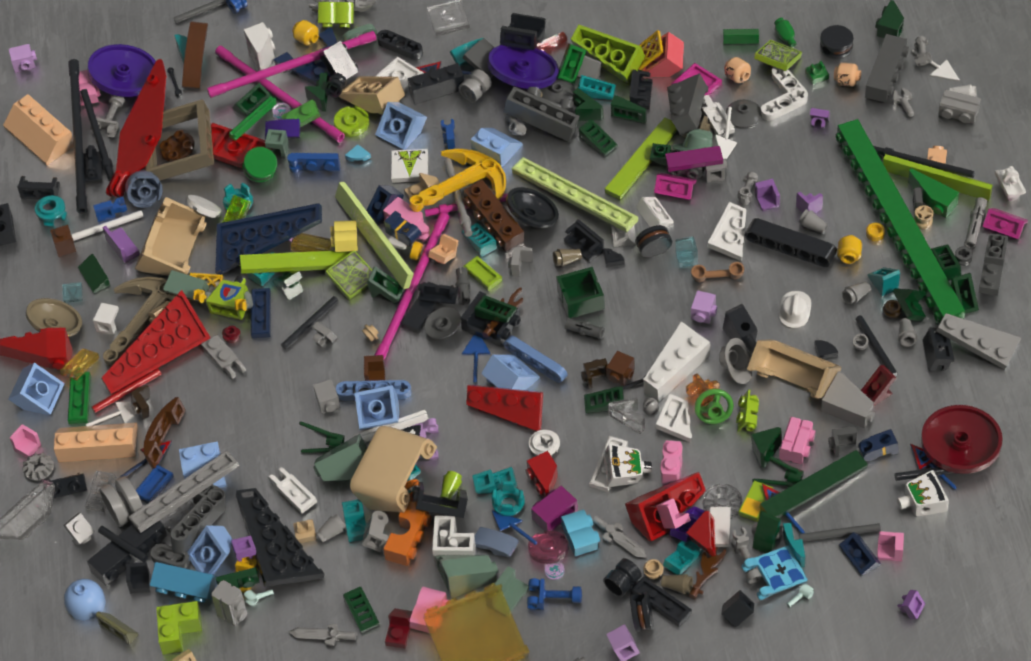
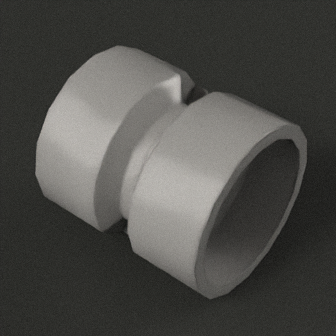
M476 69L469 75L468 79H465L459 85V92L464 99L475 103L492 86V81L484 71Z

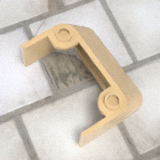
M766 339L757 340L747 370H756L758 375L768 378L770 375L808 389L811 392L810 396L821 400L837 372H840L842 367L782 342Z

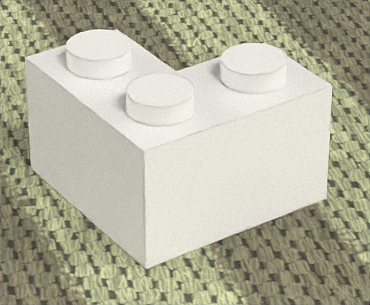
M435 516L432 548L434 563H436L435 556L475 555L474 533H456L455 516Z

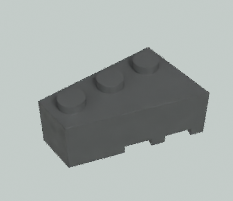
M700 73L667 87L671 119L681 136L694 129H698L702 115L701 107L705 104L704 96L709 89Z

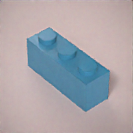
M155 562L150 586L156 588L155 592L167 594L168 591L175 592L174 596L186 598L187 595L194 596L193 600L205 603L206 599L213 601L211 595L217 584L215 577L218 576Z

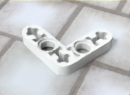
M773 67L772 79L784 94L762 105L761 115L767 121L779 118L805 105L808 101L807 90L789 70L784 71ZM788 83H792L795 86L788 88L785 85ZM787 102L789 103V105L783 107L780 105V103Z

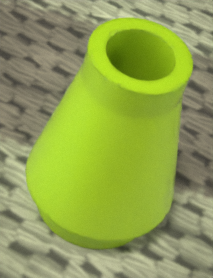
M447 471L443 475L440 497L452 499L462 483V476L459 473Z

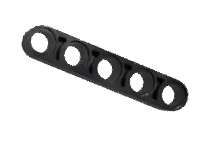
M759 218L752 219L744 234L745 238L754 244L821 267H829L837 252V248L829 242Z

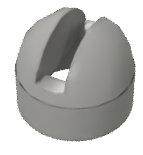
M864 334L855 335L853 338L854 348L859 351L866 349L868 346L867 336Z
M651 397L646 398L643 402V411L648 415L657 413L659 409L657 400Z

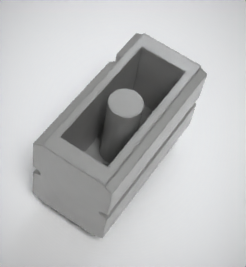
M945 89L940 101L938 115L946 119L952 118L963 123L974 124L980 109L981 98Z
M224 580L221 581L211 595L218 617L223 620L227 619V622L235 626L247 616L245 601L239 588L231 586L230 583Z

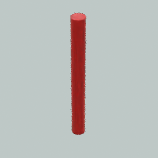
M157 368L91 407L94 413H97L130 394L136 388L142 387L161 376L160 370Z

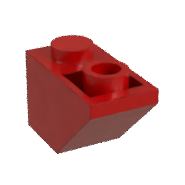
M548 451L527 460V469L525 470L529 480L535 482L538 494H542L544 498L553 490L558 477L557 464Z

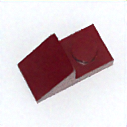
M880 365L861 391L874 402V407L893 394L889 388L897 378L884 365Z
M394 608L388 615L389 628L385 639L386 646L406 649L411 630L409 621L412 611Z

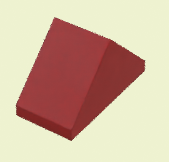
M705 511L686 533L700 548L711 556H716L715 520L710 511Z

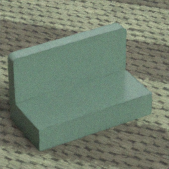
M171 270L163 288L165 292L174 295L183 290L187 299L193 300L194 290L201 289L208 292L210 289L205 280Z
M508 566L485 596L486 607L504 617L509 616L529 589L527 584L516 579L515 569Z

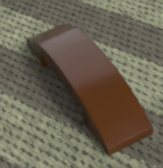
M190 22L184 58L182 88L200 89L208 23Z
M175 397L161 409L152 421L145 436L144 456L152 469L156 468L163 455L159 447L172 424L178 425L186 411L179 397Z

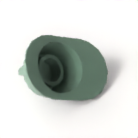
M694 129L687 134L684 143L676 144L672 147L679 151L713 147V134L711 131Z

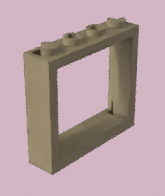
M203 99L163 111L162 128L198 118L200 153L157 166L155 147L144 169L155 174L160 181L214 165L210 111Z

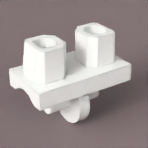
M1013 166L1004 170H995V176L1004 190L1008 201L1017 200L1020 195L1026 193L1019 178V173Z

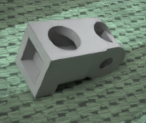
M373 512L366 524L362 540L363 546L378 552L382 550L388 539V535L383 534L384 527L388 523V516L384 512Z

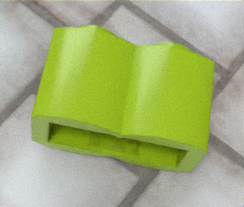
M318 2V24H322V27L332 28V24H339L340 28H350V25H354V3Z

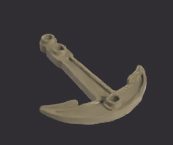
M157 277L136 278L126 281L113 289L115 294L129 293L141 295L143 291L151 295L127 327L110 344V349L103 353V359L107 365L112 366L135 342V338L150 322L148 314L150 311L175 298L176 295L163 290L167 279Z

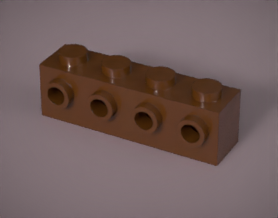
M483 180L464 190V204L467 208L473 210L475 218L484 224V229L489 234H492L498 247H502L507 252L524 242V231Z

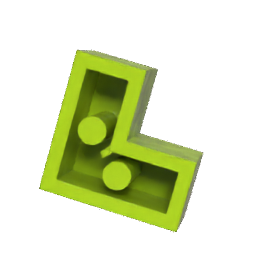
M198 602L156 607L158 640L162 654L183 652L182 634L202 631L201 612Z

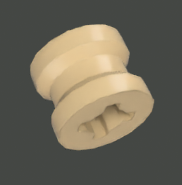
M922 205L915 210L914 220L919 229H928L933 224V210L929 206Z

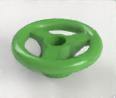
M709 389L699 395L694 408L697 417L706 424H719L730 417L733 412L734 403L726 391ZM714 395L713 401L706 406L700 407L706 397ZM721 396L724 397L728 403V408L726 412L723 410L722 405L719 403ZM702 413H708L710 418L705 417Z

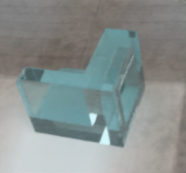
M694 236L676 239L675 252L679 268L698 265V250Z

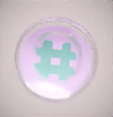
M278 103L272 109L273 116L277 120H281L282 115L291 111L290 106L286 103Z
M556 558L548 560L544 565L545 575L553 580L561 578L565 573L564 563Z

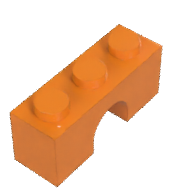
M411 501L405 512H400L398 516L400 527L409 531L402 535L391 533L383 549L385 560L408 566L410 560L415 558L416 547L418 543L422 542L424 537L423 531L431 522L429 511L416 509L415 503Z

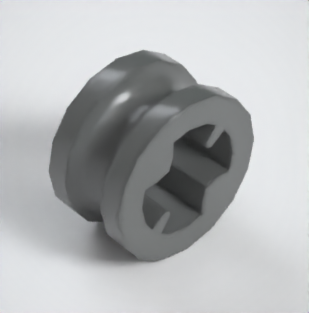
M964 246L957 248L955 257L960 265L965 266L971 263L972 250Z

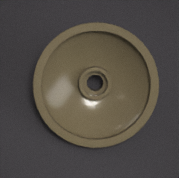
M41 298L32 301L27 306L26 318L30 325L38 332L44 328L65 327L68 337L77 334L81 329L82 318L80 314L65 302Z

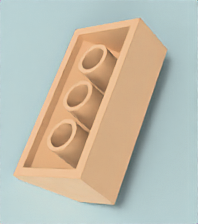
M29 94L13 104L4 122V128L44 164L49 165L74 147L71 131Z
M137 422L59 428L54 438V452L58 463L136 457Z

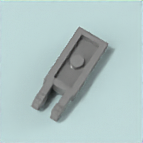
M218 335L201 344L203 350L231 379L236 377L234 370L231 369L233 366H236L241 373L246 371L238 357Z

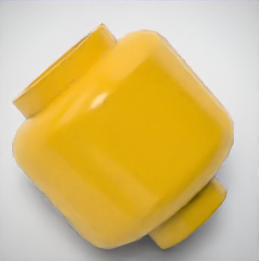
M307 20L297 22L292 29L294 39L305 46L315 43L319 38L318 27Z
M847 235L838 241L837 256L842 262L853 264L861 258L862 242L860 239L853 235Z

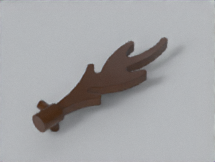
M521 287L511 295L507 304L518 308L523 303V298L514 302L516 296L522 292ZM492 320L491 324H487L482 335L485 338H488L491 333L496 335L497 331L493 329L501 322Z
M726 549L719 555L716 554V556H711L710 558H707L706 552L703 553L701 558L703 575H700L698 571L696 572V584L693 585L688 595L691 599H696L698 594L703 595L704 591L700 590V588L708 578L718 572V568L714 567L723 560L727 553Z

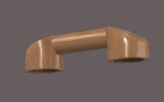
M740 262L731 263L727 270L706 271V268L702 265H695L691 269V276L697 282H703L708 278L730 277L733 280H737L744 274V266Z

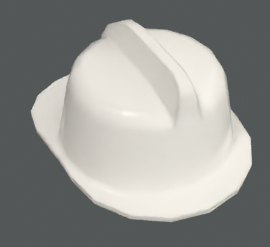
M800 291L786 293L782 297L779 310V319L782 324L789 328L804 326L810 317V297Z

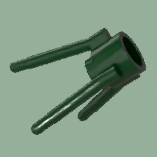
M299 422L301 426L326 435V445L329 446V448L302 449L301 453L329 452L344 443L345 435L331 433L308 423Z
M770 456L769 458L772 462L787 469L784 476L787 482L752 479L753 482L757 481L763 484L791 487L802 480L804 471Z

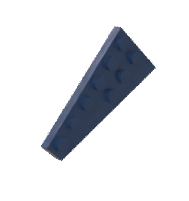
M316 203L218 223L215 273L222 275L239 266L240 255L262 254L322 223V206Z

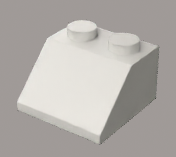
M262 22L244 29L248 54L258 71L270 67L274 59L273 50L275 49V45L271 40L273 38L271 29L266 28Z

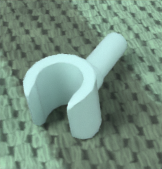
M807 584L802 585L799 593L787 602V605L791 607L803 596L810 599L814 594V589Z
M248 590L244 593L246 597L244 600L247 604L253 606L259 599L274 593L273 590H268L255 594L252 590Z

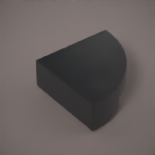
M609 248L603 249L606 267L625 264L624 257L620 253L618 254Z
M823 340L814 341L819 358L826 359L838 356V350L831 343Z

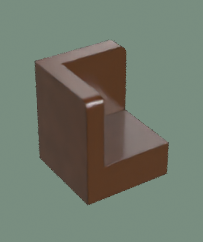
M383 355L364 356L365 381L385 380Z

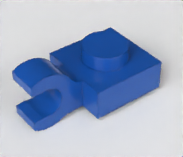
M451 119V124L445 125L444 120H441V129L446 132L443 133L444 144L448 145V150L455 149V124L453 119Z
M124 197L117 198L114 203L110 200L93 205L98 222L116 217L115 213L127 211Z

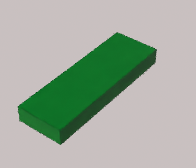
M90 372L70 374L69 424L88 423Z

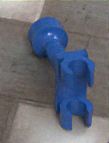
M529 579V591H540L539 598L536 596L527 598L528 609L536 610L540 608V610H544L545 598H570L573 603H581L582 601L581 586H573L570 591H546L545 579Z

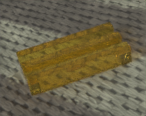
M301 233L293 239L291 250L298 252L329 251L331 239Z
M83 348L60 370L61 375L65 376L67 374L68 378L73 376V380L77 381L99 359V354Z

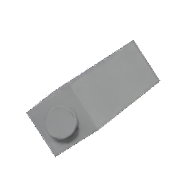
M838 371L822 399L821 411L862 428H865L868 422L871 423L875 416V411H873L874 402L842 372Z

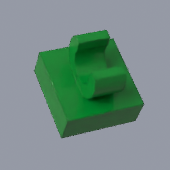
M822 61L805 68V73L813 85L829 79V73Z

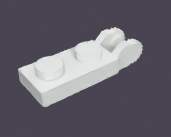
M284 468L278 469L279 475L284 479L281 482L272 474L268 477L272 485L301 514L317 503L316 497Z

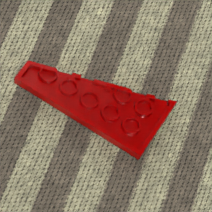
M183 290L175 296L102 376L101 380L110 395L210 339L208 332Z

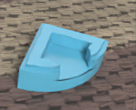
M356 145L345 154V159L351 162L366 161L371 158V154L359 145Z

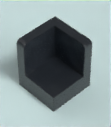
M147 563L126 564V583L130 594L150 592L151 574Z
M739 590L722 605L721 614L737 627L754 613L755 603Z

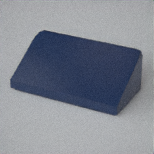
M855 532L839 544L840 548L862 576L882 565L861 536Z

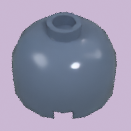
M142 170L133 173L127 179L125 192L127 198L134 206L147 208L153 205L151 203L160 200L163 187L155 174Z

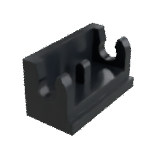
M632 70L630 102L650 110L653 80L643 77H650L651 73Z
M21 176L17 188L21 199L40 200L46 196H58L60 182H57V177H53L52 183L28 182V180H25V176Z
M577 219L574 224L566 229L565 233L569 235L564 238V242L572 249H580L582 257L589 263L603 253L604 239L581 220Z
M932 327L928 329L922 340L928 370L934 372L939 365H943L942 371H945L951 362H954L951 341L949 338L936 331L937 328Z

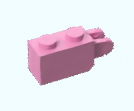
M397 197L383 210L384 221L394 211H397L403 219L420 229L422 235L418 240L423 242L429 240V226L424 223L423 213L412 211L409 204L401 198Z

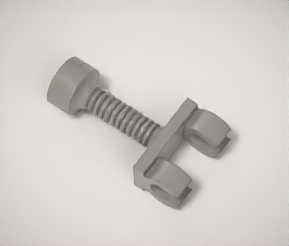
M111 95L109 100L111 106L105 119L96 118L100 130L101 128L107 129L108 137L115 138L119 130L118 122L112 121L117 108L123 106L125 102L124 97Z
M741 527L743 536H737L734 529L731 545L735 549V554L741 553L745 561L751 558L748 551L749 537H746V529ZM756 568L748 571L745 575L749 584L763 579L759 569Z

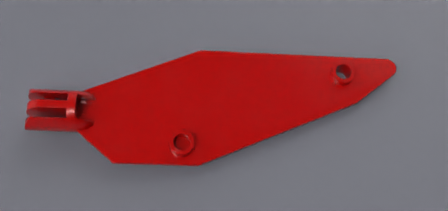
M158 59L155 62L120 131L116 172L113 174L105 192L110 197L124 196L127 179L133 173L147 166L161 137L167 77L162 59Z

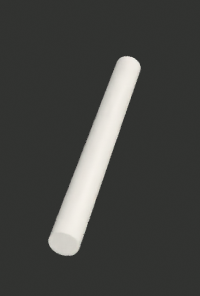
M140 210L71 235L73 241L102 232L104 226L110 229L144 216Z

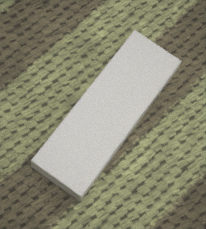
M611 436L608 437L589 483V487L609 492L610 487H607L604 451L609 444L628 446V441Z

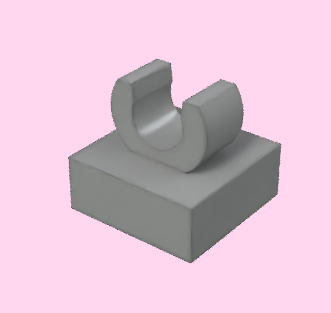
M318 321L314 324L313 328L317 333L312 339L317 344L323 346L327 339L331 342L335 341L337 336L330 329Z

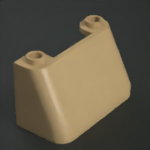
M165 197L154 217L135 270L169 276L171 270L187 275L191 267L188 265V259L198 233H203L207 223L204 222L206 216L198 213L195 209Z
M380 426L375 432L351 479L350 488L352 493L368 510L404 513L410 502L409 492L404 486L419 456L423 459H430L434 455L437 446L430 439L390 426Z

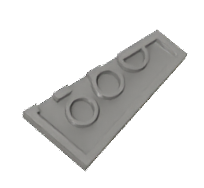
M947 313L936 330L938 333L1004 370L1021 340V337Z

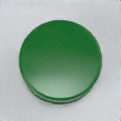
M252 148L244 157L243 172L253 182H267L275 175L277 158L268 148Z

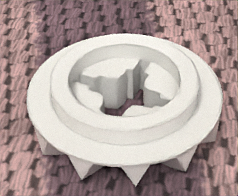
M539 430L531 435L529 448L535 456L546 451L550 453L551 457L553 453H558L560 439L556 433L550 430ZM541 440L548 444V448L541 446Z

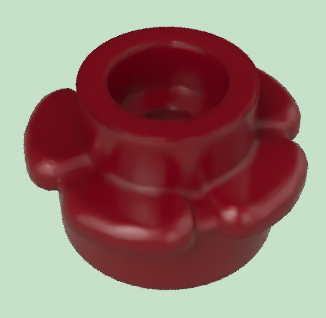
M231 325L223 329V339L227 343H235L239 340V335L241 334L239 328Z

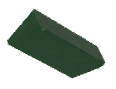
M259 82L235 103L232 108L247 117L271 94Z
M94 254L89 255L78 266L93 294L110 286L109 279Z

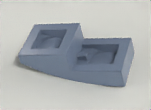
M479 527L475 534L476 548L491 550L493 555L511 557L519 542L518 539L510 535L484 527Z

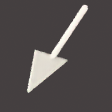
M911 50L916 56L919 54L917 51ZM948 60L940 66L933 61L929 63L937 68L930 76L960 81Z
M728 107L725 138L715 134L716 143L721 148L723 159L728 158L737 142L728 139L731 107Z
M115 402L119 411L87 423L85 426H93L120 414L124 423H127L135 415L131 406L132 403Z

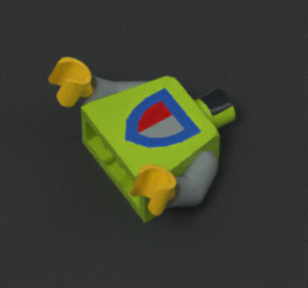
M237 276L234 282L223 280L218 286L208 292L201 289L194 290L193 300H199L201 303L206 301L212 314L242 320L245 311L253 307L252 294L248 291L245 285L246 279L242 276Z

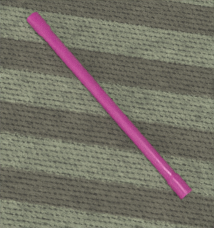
M370 31L356 38L344 41L342 44L351 49L377 41L375 32ZM327 48L208 87V95L212 98L232 89L321 59L319 53Z
M223 46L216 48L215 54L229 62L245 75L256 72ZM266 78L256 81V83L260 82L267 91L292 109L302 105ZM320 117L312 121L313 124L338 143L343 141L345 134Z
M439 214L434 224V229L413 272L414 275L410 287L405 289L382 342L374 354L383 355L384 360L430 260L428 257L429 251L436 247L450 217L448 214Z

